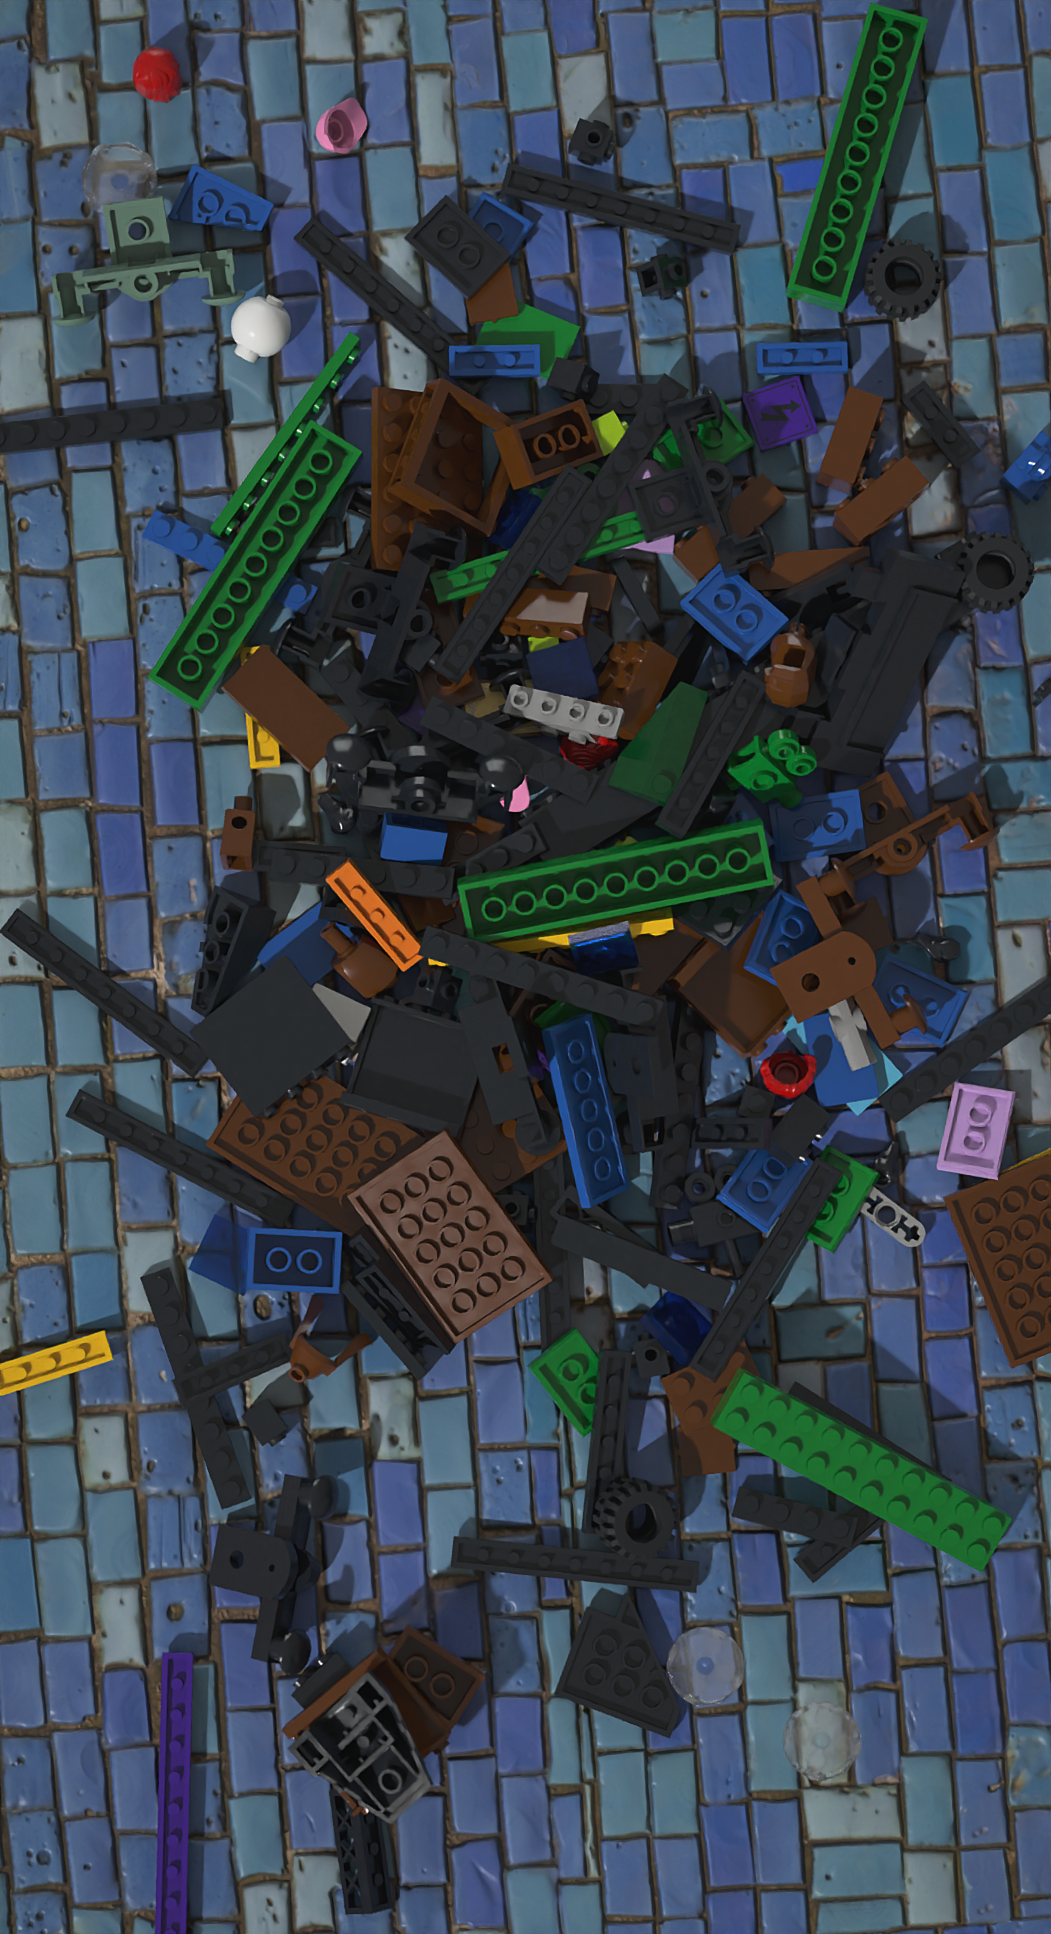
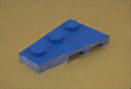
M193 164L167 219L263 232L276 205Z

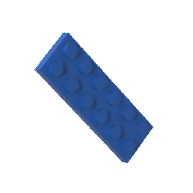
M580 1013L541 1032L581 1208H591L629 1189L630 1184L592 1014Z

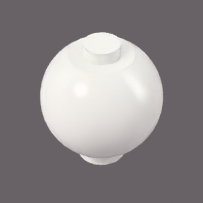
M268 294L267 298L261 296L252 297L238 306L231 320L232 337L237 343L234 352L249 362L256 363L258 357L272 356L284 348L290 338L291 320L288 312L282 308L284 303L281 300Z

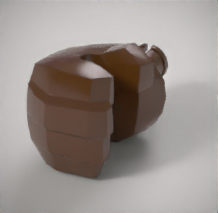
M798 622L789 625L788 633L778 635L773 639L770 646L772 667L766 668L763 676V682L766 683V693L772 703L787 708L806 703L817 670V655L814 645L806 639L808 628L800 623L799 631L796 632Z
M334 921L328 923L321 930L320 936L336 951L330 962L331 966L366 1001L371 1000L372 997L381 996L400 981L399 975L402 970L373 936L360 933L349 939Z

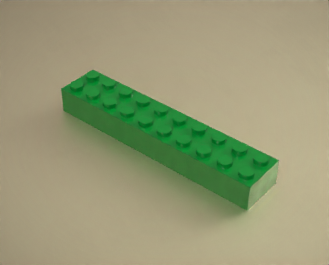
M870 2L785 297L843 313L927 26V18Z
M309 421L148 675L151 683L201 714L204 712L364 459L361 450L316 422Z
M761 818L686 832L681 840L671 835L458 878L457 883L468 937L482 942L775 885Z
M740 1366L709 1419L714 1428L980 1572H983L1012 1520L1003 1509Z

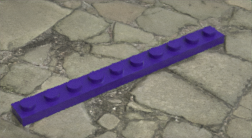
M162 1652L155 1934H187L194 1652Z

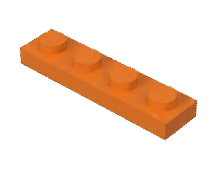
M350 858L326 876V882L403 972L423 958V956L418 955L421 946L420 940Z

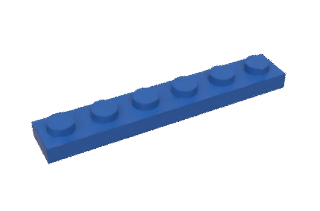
M156 509L142 534V538L212 572L215 571L231 546ZM290 574L274 602L306 617L319 589Z

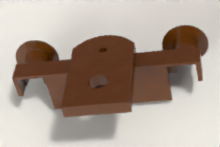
M886 771L855 788L860 790L868 848L843 863L850 870L855 882L873 872L883 876H900L909 873L921 862L930 840L959 825L968 841L967 844L960 847V850L970 852L981 849L991 843L998 836L1000 826L991 830L982 814L983 808L973 791L949 806L945 805L916 821L891 775ZM878 804L883 808L884 816L881 820L875 821L869 818L867 809L870 805ZM847 891L830 898L833 910L841 924L855 919L867 906V900L857 903L855 897L852 899Z
M831 858L834 865L833 870L819 877L814 875L796 885L824 941L769 969L797 1024L854 995L881 1049L901 1040V1035L916 1027H919L922 1034L926 1035L928 1031L927 1018L921 1005L914 997L909 994H903L906 1005L890 1013L886 1006L883 1005L873 986L877 971V960L874 950L861 936L845 931L833 910L830 898L847 891L853 899L856 895V884L848 867L841 860ZM850 957L855 958L856 962L852 963ZM808 973L817 975L820 980L818 989L814 991L805 989L802 984L803 977Z

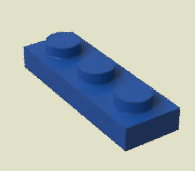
M847 341L757 343V376L847 374Z
M540 345L449 346V378L540 377Z

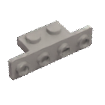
M515 684L510 688L503 709L504 713H508L510 716L532 720L540 729V733L545 736L557 738L559 734L567 736L570 741L578 744H585L586 741L597 743L599 736L617 739L625 716V711L622 708Z

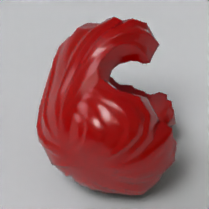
M153 46L137 55L133 63L132 80L137 92L142 96L155 102L168 103L172 100V97L180 95L183 87L179 71L180 65L169 49Z
M563 736L560 751L567 761L587 771H591L607 759L615 757L619 751V744L615 739L599 736L597 743L586 741L585 744H578L570 741L567 736Z
M783 1050L781 1053L771 1054V1057L763 1060L760 1067L763 1082L770 1092L779 1097L790 1100L797 1098V1096L807 1091L813 1084L816 1076L817 1060L812 1054L804 1053L803 1057L793 1054L792 1050Z

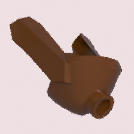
M311 1295L307 1312L289 1345L293 1349L290 1357L291 1368L289 1369V1376L297 1383H302L305 1379H315L322 1374L329 1376L346 1360L373 1345L368 1333L358 1334L334 1361L322 1355L317 1349H314L303 1338L310 1325L324 1308L323 1298Z

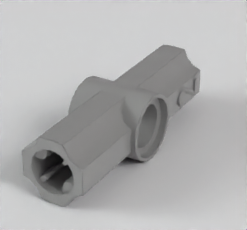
M851 996L828 1008L832 1030L837 1041L842 1044L851 1071L853 1072L876 1063V1057L866 1034L867 1026L859 1006L855 1005L853 997Z

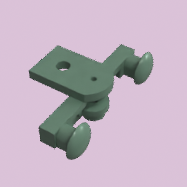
M163 195L103 203L112 266L55 273L51 276L54 298H58L60 315L52 317L51 320L54 324L61 327L81 326L94 319L96 312L85 311L83 295L91 294V291L118 288L135 300L150 301L166 291L174 280L199 276V279L208 277L211 294L201 297V300L208 305H231L243 299L246 294L245 290H235L233 274H235V265L232 249L177 257L172 256ZM135 222L142 223L147 231L145 236L142 238L132 237L129 233L130 225Z

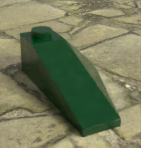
M680 681L618 756L608 785L664 807L682 775L709 692Z

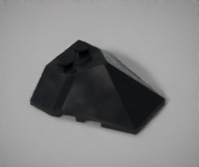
M371 1670L367 1671L336 1705L288 1748L310 1774L315 1777L321 1776L332 1783L334 1789L340 1793L344 1791L358 1800L359 1805L389 1824H392L434 1785L392 1694Z

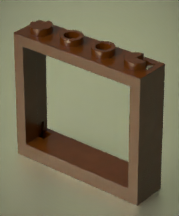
M439 378L426 383L387 491L451 528L455 526L462 527L466 531L467 536L476 541L489 537L495 531L499 510L507 500L506 491L510 479L501 454L477 519L417 485L415 480L445 401L496 431L518 422L444 378Z

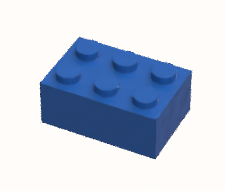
M247 1227L244 1289L339 1294L342 1232Z

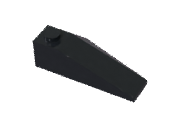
M214 886L204 915L203 924H207L208 927L206 941L200 942L199 952L203 953L202 968L196 972L191 1003L192 1010L206 1018L224 1004L266 942L277 913L275 910L260 901L221 886Z

